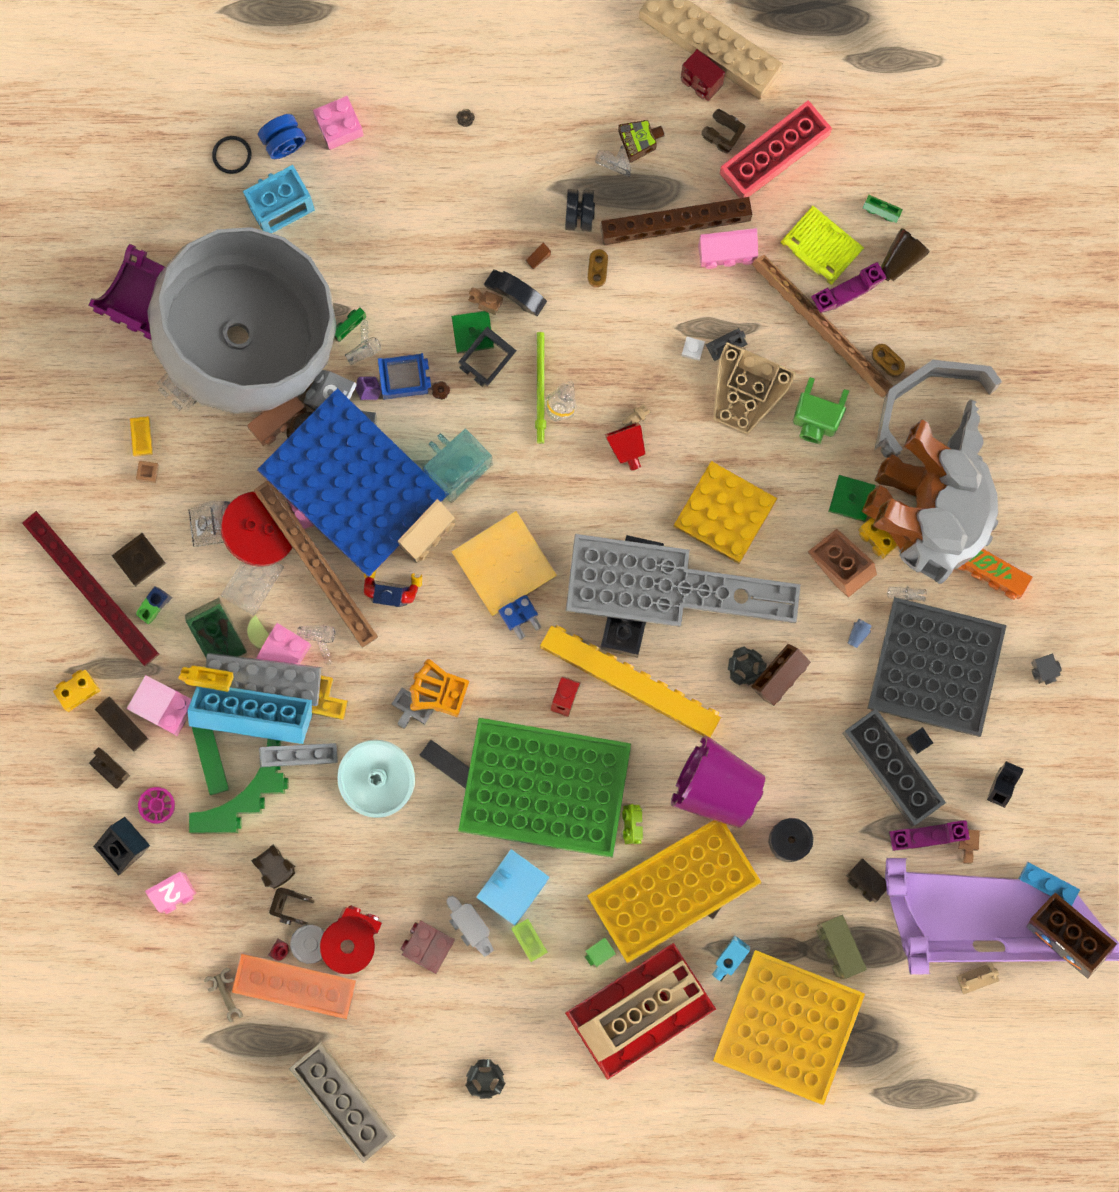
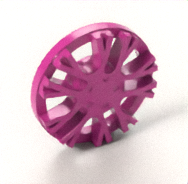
M153 787L141 795L138 802V810L143 819L153 824H159L167 821L172 816L175 810V801L171 793L166 789ZM157 790V796L153 798L151 792ZM161 791H163L164 794H163L162 798L160 799L159 796H160V794H161ZM148 795L151 798V800L148 801L144 797ZM169 796L171 801L164 802V798ZM142 801L148 803L147 808H142ZM165 805H171V808H165ZM148 809H150V812L147 813L146 815H144L143 812H145V811H147ZM163 810L169 811L166 817L163 815ZM152 813L155 814L154 820L149 819ZM158 813L161 815V820L158 819Z

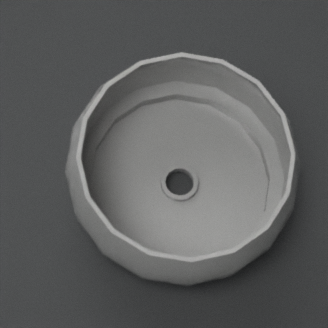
M252 227L217 229L183 246L158 275L148 307L153 351L171 381L201 405L233 414L269 411L303 394L327 365L336 333V319L331 290L312 258L285 237ZM233 326L243 327L247 331L249 339L243 344L233 343L228 338L227 331Z

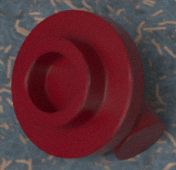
M277 939L268 956L277 961L283 960L288 954L289 947L284 941Z

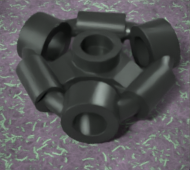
M744 646L733 651V656L729 658L728 670L731 675L730 679L739 686L741 684H753L766 670L767 663L761 658V654L754 649L750 650ZM748 653V658L746 660H737L738 657L744 656ZM756 662H759L758 674L753 672V666ZM735 671H742L746 675L745 679Z
M491 1059L478 1060L474 1066L471 1065L466 1075L468 1078L465 1086L472 1096H479L480 1099H489L494 1095H500L506 1083L503 1078L504 1073L499 1065L494 1064ZM479 1067H491V1071L483 1073L479 1071ZM476 1079L480 1083V1091L477 1090L472 1080ZM493 1079H499L494 1091L490 1089Z

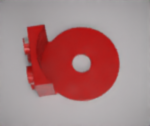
M352 905L344 907L338 921L331 924L322 935L320 953L325 964L340 974H354L363 970L370 963L374 955L375 942L373 936L378 934L382 922L378 921L379 917L370 913L363 915L360 913L361 909ZM344 940L353 942L354 949L351 953L347 954L341 950V943Z

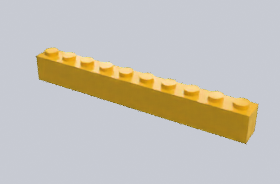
M551 625L540 645L541 649L692 731L711 738L721 719L718 716L719 712L712 708L707 710L701 707V702L693 698L690 701L684 697L685 694L681 691L668 689L666 683L660 680L657 682L653 681L646 672L641 671L639 673L633 670L634 666L627 662L622 664L616 661V656L608 652L606 655L600 652V648L591 643L587 645L582 642L583 639L575 634L570 636L565 633L567 630L561 626L556 625L554 627Z

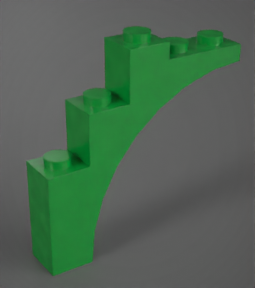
M267 739V747L281 746V741ZM281 766L260 767L255 778L246 789L220 807L189 813V833H238V829L242 828V818L238 817V814H262V809H265V797H262V794H285V789L289 788V779L285 778L284 773H278V770H281Z

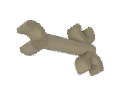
M226 968L219 975L206 977L204 982L212 980L214 983L213 987L209 988L208 991H214L217 987L219 988L229 1011L227 1018L230 1022H233L232 1013H238L239 1018L243 1017L240 1009H236L225 983H231L235 980L234 978H225V974L231 971L230 968Z

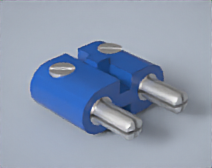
M527 595L498 610L509 630H514L520 640L525 637L519 627L523 623L531 621L536 631L541 629V625L536 619L538 613Z

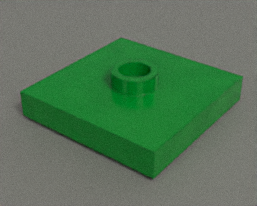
M482 311L451 316L457 354L466 353L486 327L491 329L488 312ZM485 337L475 351L493 349L494 343Z
M839 475L828 512L865 522L867 514L863 513L862 510L869 493L875 489L876 485Z

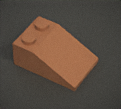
M835 529L808 551V554L828 578L848 598L877 575L874 562L838 529Z

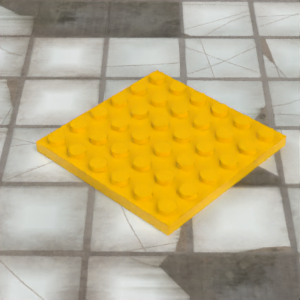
M754 950L713 1061L824 1105L865 993Z

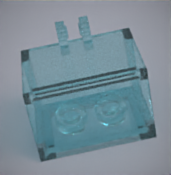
M466 428L451 442L440 433L437 437L445 445L442 450L431 441L429 446L437 455L423 467L427 476L445 492L446 498L450 503L455 501L493 465L492 455Z

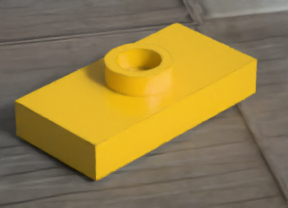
M149 416L130 418L133 456L153 455Z

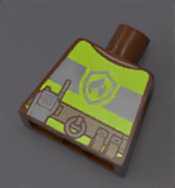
M648 120L618 125V133L630 163L656 150V139L665 136L662 126L651 129Z

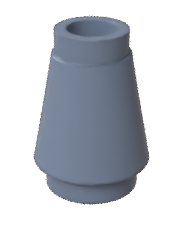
M858 619L857 622H854L847 643L858 648L871 632L872 626Z

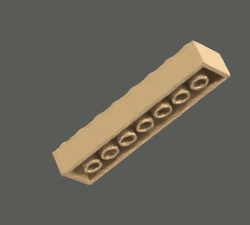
M647 0L639 10V19L689 53L693 54L696 49L701 51L725 72L726 78L759 100H761L781 72L782 62L689 0Z

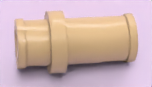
M642 404L639 408L633 409L634 412L621 422L623 425H626L631 421L627 426L639 423L641 420L644 421L645 417L651 412L649 409L643 412L647 407Z

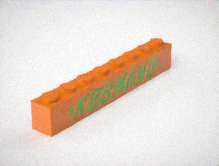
M898 501L901 505L909 507L906 504ZM982 549L975 557L958 568L962 571L967 570L971 572V576L977 580H985L988 582L989 587L1004 591L1005 595L1013 600L1022 597L1033 578L985 549Z

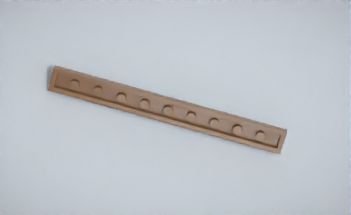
M765 255L755 259L752 265L756 271L763 275L770 286L775 288L782 295V298L788 301L795 311L808 321V324L821 335L823 340L827 341L834 348L837 354L847 361V364L860 375L862 380L873 388L876 394L884 398L893 385L819 312L812 302Z
M268 480L255 488L254 492L361 648L377 639V634L278 490Z

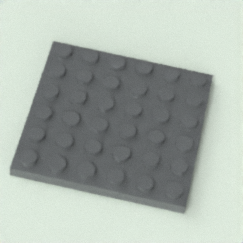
M894 597L867 709L874 710L876 708L878 712L981 737L1007 625Z

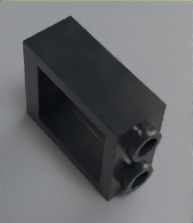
M486 327L458 363L461 365L459 368L467 375L469 373L475 376L474 381L483 387L485 384L488 387L517 350L489 327ZM485 337L508 354L488 379L466 363V360Z

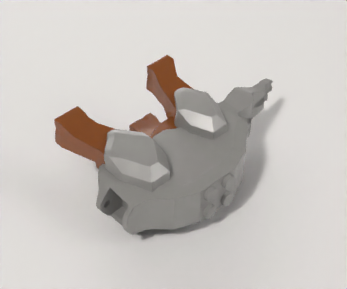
M974 400L967 402L960 427L949 439L947 446L932 436L928 422L921 419L911 427L904 448L910 450L920 459L925 467L903 463L899 457L891 454L881 463L874 480L880 485L869 493L862 510L863 513L875 520L874 527L888 531L899 548V555L902 561L914 571L927 575L938 584L946 581L953 569L959 568L975 557L985 546H988L993 538L990 534L998 525V520L996 519L998 515L997 492L988 465L978 455L984 442L977 428L980 416L977 413L979 409L975 405L977 402ZM882 485L894 487L913 495L917 501V508L901 505L893 499L887 488Z

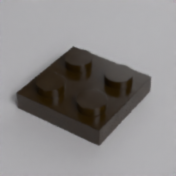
M143 533L111 555L135 587L166 564Z

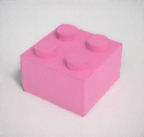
M348 96L313 110L329 150L364 136Z

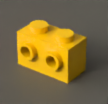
M870 518L859 528V536L864 542L871 544V549L876 556H881L884 559L898 546L888 531L874 527L875 520Z
M78 670L72 675L73 678L67 682L64 680L55 686L56 689L53 693L67 712L72 711L101 691L87 670Z

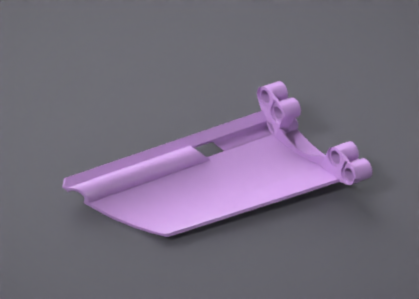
M907 858L886 859L885 880L887 895L890 898L903 950L908 959L910 975L931 974L929 973V962L1066 961L1026 928L1033 915L1051 897L1048 894L1019 879L906 872ZM1077 895L1072 907L1117 943L1113 952L1105 961H1119V942L1114 937H1111L1079 895ZM1000 941L1004 944L1005 951L978 952L974 949L973 942Z

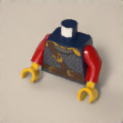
M376 570L369 577L364 574V595L371 598L372 602L376 604L395 607L406 606L414 601L419 589L418 587L422 586V574L419 578H415V573H412L410 586L374 580Z

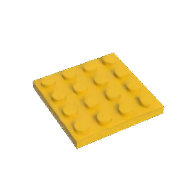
M711 461L673 527L740 564L777 498Z
M517 511L451 551L492 617L499 613L498 610L531 593L557 576Z

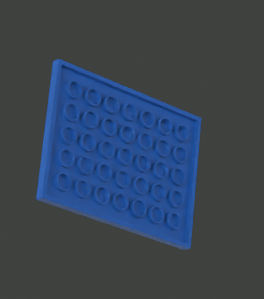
M338 388L257 469L263 477L368 577L399 546L398 540L437 499L442 502L448 495Z

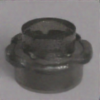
M463 109L457 113V122L463 127L471 126L475 120V115L469 109Z

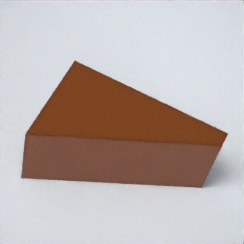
M543 242L526 259V262L532 269H535L551 255V250Z

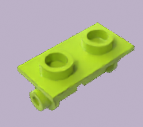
M625 805L622 811L625 845L642 844L643 826H636V823H642V809L640 805Z

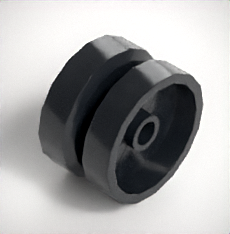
M568 189L565 230L575 231L577 219H581V230L592 231V220H594L595 214L594 190H584L582 201H579V191L577 189Z
M788 818L780 821L772 828L768 843L771 852L776 858L784 862H795L809 854L813 847L814 837L812 830L805 822L796 818ZM789 836H791L792 839H795V842L789 843Z

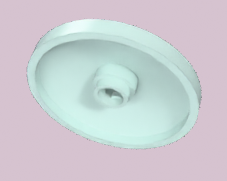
M367 740L357 744L345 754L338 769V787L343 799L353 810L368 817L380 818L396 813L409 801L415 786V773L408 756L398 746L384 740Z

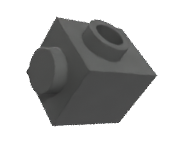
M1053 653L1031 662L1034 668L1032 669L1033 677L1035 680H1038L1039 684L1043 682L1046 685L1057 681L1056 678L1061 675L1060 663L1055 660Z

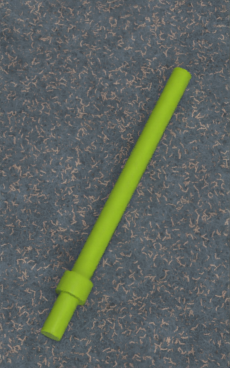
M537 332V420H535L537 444H544V429H546V420H544V332Z

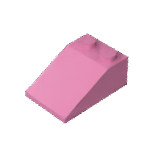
M277 623L256 659L300 664L310 649L311 644Z
M145 675L127 709L178 736L188 719V708L192 699Z

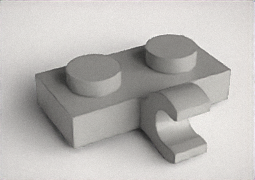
M401 688L392 702L393 706L404 712L398 721V725L405 729L411 717L425 725L434 709L410 710V704L412 703L411 693Z

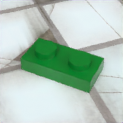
M868 195L863 209L868 213L877 214L886 221L895 223L898 222L903 210L871 195Z
M361 307L357 310H352L347 316L348 319L336 325L334 338L338 342L343 340L366 318V313Z

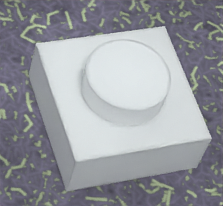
M686 337L681 356L700 361L705 341Z

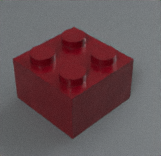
M698 49L683 63L681 81L685 86L692 87L701 99L705 98L709 101L723 86L725 72Z

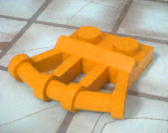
M427 659L419 672L414 674V683L409 689L412 699L410 710L434 709L437 712L440 711L458 717L469 680L446 673L433 661ZM430 670H432L439 677H441L443 681L427 676L426 674ZM422 682L440 688L439 693L421 687ZM419 694L435 699L436 702H419Z

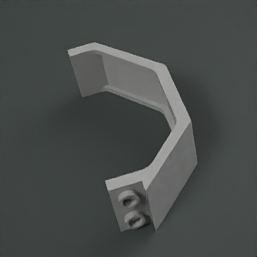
M932 360L890 388L884 398L874 450L881 446V452L885 458H888L891 454L898 457L901 453L900 451L903 450L889 430L894 400L928 377L976 380L983 385L990 395L996 391L1002 382L993 368L985 365Z

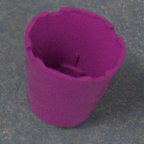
M705 735L700 740L701 746H695L675 785L678 787L677 794L673 793L671 806L741 828L751 818L757 802L763 795L765 775Z

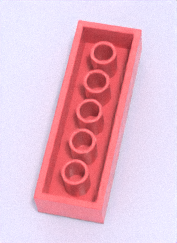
M808 100L722 165L719 174L739 198L750 197L830 136L832 128Z

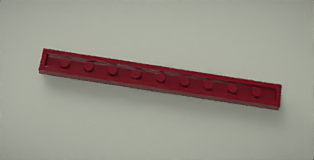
M37 511L22 522L25 528L145 667L160 655Z

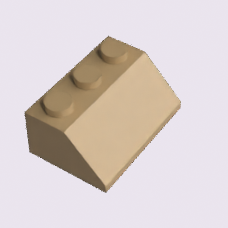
M437 499L398 540L400 548L416 563L419 560L423 561L429 555L428 550L432 546L436 547L442 541L441 536L445 532L449 533L455 527V517Z

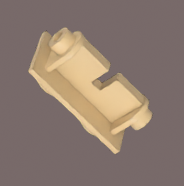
M993 962L956 976L963 995L1000 981L998 978L999 972L994 967Z

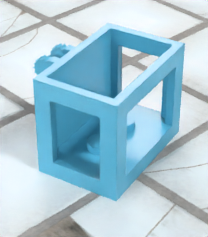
M293 165L274 175L272 173L268 174L267 179H259L257 184L243 191L251 212L262 231L274 233L315 211L311 196ZM303 203L305 204L306 209L272 227L269 226V221Z
M511 849L476 898L516 926L549 880V876Z

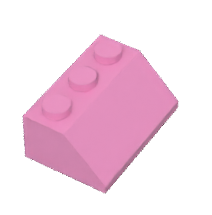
M757 228L701 234L698 244L701 267L713 269L717 265L731 267L736 265L735 263L752 264L758 258Z

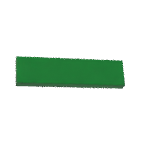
M192 727L210 796L229 791L214 731Z

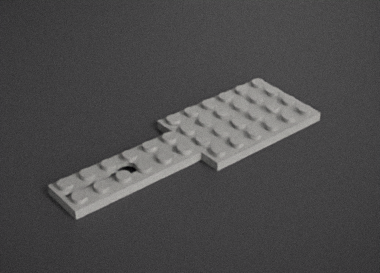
M575 534L566 611L678 627L681 626L683 608L796 623L801 584L688 569L690 551L688 549ZM737 589H743L748 594V600L743 604L737 603L734 599V593Z

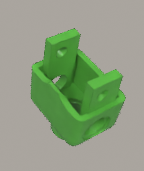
M810 377L804 393L802 392L799 397L793 423L802 427L799 435L800 438L811 443L820 444L823 435L829 437L835 435L846 411L844 405L849 390H843L839 403L836 404L810 395L815 381L814 378Z

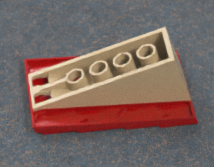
M672 943L574 1006L565 1014L608 1080L709 1015L716 1008L676 945Z

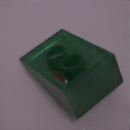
M220 598L185 614V621L206 658L208 653L237 657L247 653Z

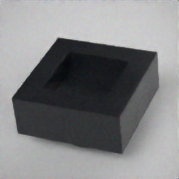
M923 727L906 738L916 754H919L933 744V741Z

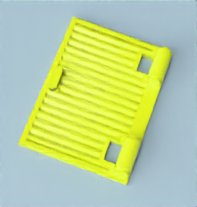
M814 206L805 213L780 242L783 246L787 245L793 250L792 253L818 275H823L830 285L837 280L864 249L863 246ZM794 237L800 244L797 245L791 239ZM829 266L835 272L832 274L826 267Z

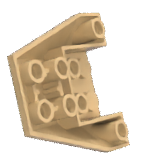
M727 342L719 359L713 420L748 435L788 392L796 372Z

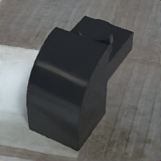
M1005 761L995 776L987 800L1005 808L1024 769Z

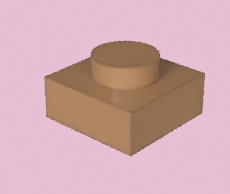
M139 461L136 480L156 483L159 464Z

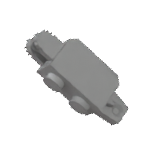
M448 896L446 903L453 912L450 914L452 919L449 921L454 929L461 930L464 934L461 938L467 946L471 944L484 957L489 955L494 949L488 939L490 930L471 904L465 903L462 906L455 896Z

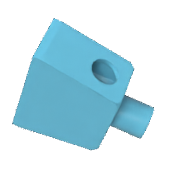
M734 935L716 960L715 964L718 967L712 975L719 981H722L727 973L732 976L749 953L750 946ZM729 958L733 962L731 964H726L725 960Z

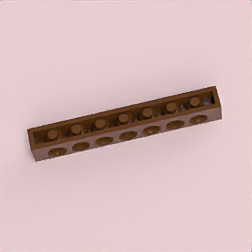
M749 197L603 220L601 221L603 244L609 245L750 222L753 214Z

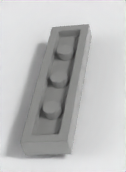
M336 743L259 748L260 767L338 763Z

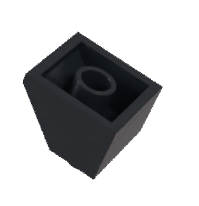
M123 817L109 826L93 847L119 876L138 860L150 845L126 817Z

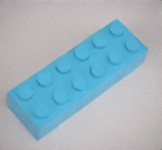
M196 686L188 708V721L191 727L303 744L312 718V700L231 687L226 692Z

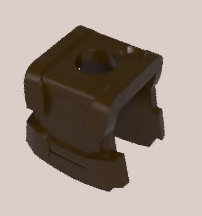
M717 109L713 113V118L716 122L735 132L734 136L729 141L714 128L708 126L703 128L701 135L711 144H716L718 150L729 153L746 126L735 116Z
M274 844L257 858L251 860L255 867L260 870L263 876L261 879L265 887L278 888L289 881L295 874L294 868L296 866L288 859H284Z
M277 888L270 907V915L279 917V922L291 925V922L307 925L308 922L281 913L287 895L314 903L315 901L312 900V897L287 888Z

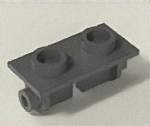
M738 328L707 343L706 347L713 360L716 361L720 359L727 342L741 348L748 344L745 340L744 332Z

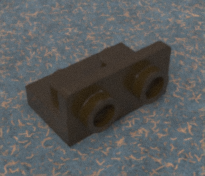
M98 747L93 752L96 756L89 764L114 788L118 789L130 775L103 749Z
M863 858L846 875L849 878L848 883L855 889L859 887L863 891V897L869 902L872 900L877 902L887 891L886 880Z

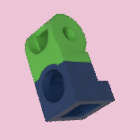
M154 586L137 610L136 616L145 623L150 624L173 597L161 588Z

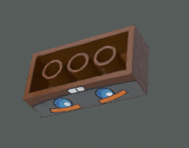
M1056 893L1033 915L1026 928L1087 979L1107 959L1117 945L1116 942Z

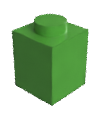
M603 938L586 950L587 955L584 957L590 966L595 965L598 967L616 953L606 938Z

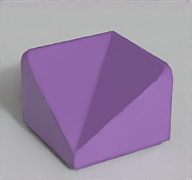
M358 377L355 389L360 400H377L382 389L376 377Z

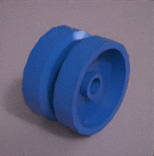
M285 114L274 118L266 123L258 132V137L262 144L266 145V151L271 159H281L294 153L306 141L303 131L297 128L298 123L292 114Z

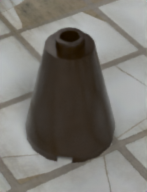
M903 228L898 231L880 266L886 276V281L890 279L892 281L896 280L929 253V249L912 237V234Z

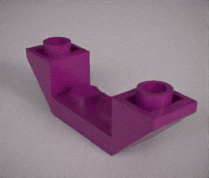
M876 262L862 269L859 275L830 290L827 287L812 295L811 298L820 313L835 310L866 294L883 282L886 276L879 263Z
M967 820L914 829L889 831L892 851L970 840Z

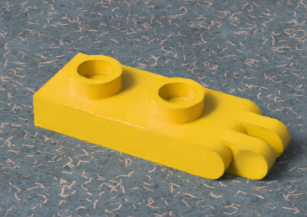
M192 665L190 668L182 667L178 678L181 681H185L187 685L228 692L234 676L233 672Z

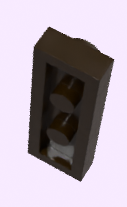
M110 696L95 708L97 713L133 752L148 740L147 736Z

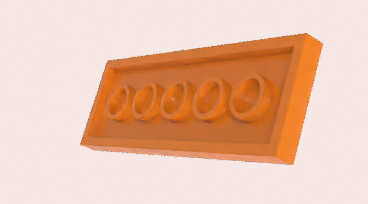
M241 954L232 993L347 1019L356 980Z

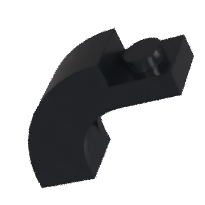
M493 269L484 283L486 288L506 296L519 305L523 311L535 316L539 315L547 303V300L535 289L505 271L502 273Z

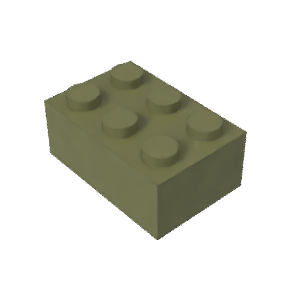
M843 915L817 925L819 928L816 930L820 941L824 940L826 944L824 950L828 959L831 958L833 960L834 966H832L836 977L847 979L867 970Z

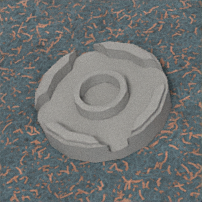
M304 925L298 928L293 933L290 944L294 957L306 964L321 961L320 941L325 931L315 925Z

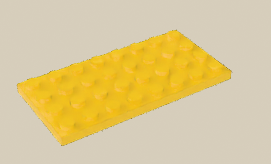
M713 820L590 893L587 897L628 964L762 882L727 825Z

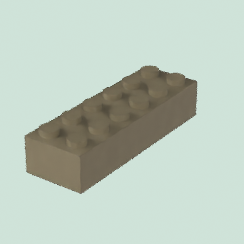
M319 1043L289 1068L363 1163L396 1136L323 1043Z

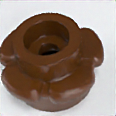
M443 381L433 384V397L441 400L447 398L450 393V387Z

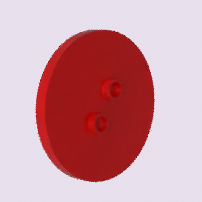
M254 491L238 496L224 511L221 520L223 542L229 552L243 563L261 567L273 565L284 559L293 547Z

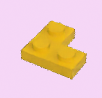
M321 675L318 706H312V714L344 720L348 701L329 697L333 678Z

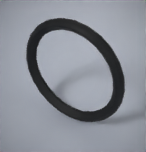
M227 136L216 143L212 151V158L219 170L228 174H235L243 171L249 165L252 153L249 144L244 139L237 136ZM227 140L240 141L248 152L244 165L235 170L223 168L216 159L218 147Z

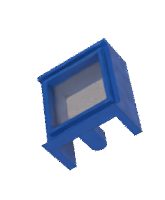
M423 353L385 359L378 358L383 400L428 394V388H431L430 376L426 377L425 370H429L428 358L424 359Z

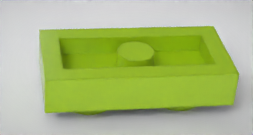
M529 919L511 928L530 962L548 953Z

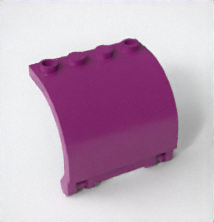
M129 244L114 281L101 297L91 298L88 306L94 308L93 311L97 314L110 316V320L120 324L123 322L127 324L126 328L131 331L137 332L139 330L143 332V336L151 340L148 307L157 277L165 266L147 258L146 251L138 250L136 246ZM132 256L137 257L136 262L131 260Z

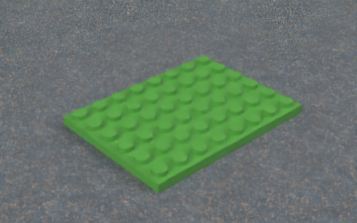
M479 718L458 832L613 858L631 743Z

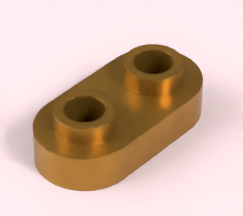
M601 249L592 251L589 257L587 279L593 287H601L606 282L608 255ZM601 258L602 262L597 263L595 259ZM599 276L600 280L595 281L593 278Z
M878 344L874 347L872 351L873 360L888 375L892 377L900 376L905 369L904 361L886 344ZM882 352L884 357H879L878 353ZM896 365L898 370H893L891 366Z

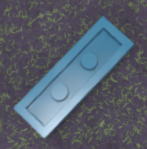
M1029 862L1026 863L1018 878L1049 896H1052L1054 893L1058 894L1071 906L1080 891L1075 886Z

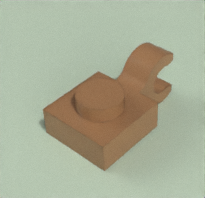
M472 287L469 292L471 296L468 300L470 302L477 303L478 309L496 315L503 303V297L488 291L483 295L480 290Z
M968 830L970 840L958 842V849L964 850L963 863H973V850H979V830Z

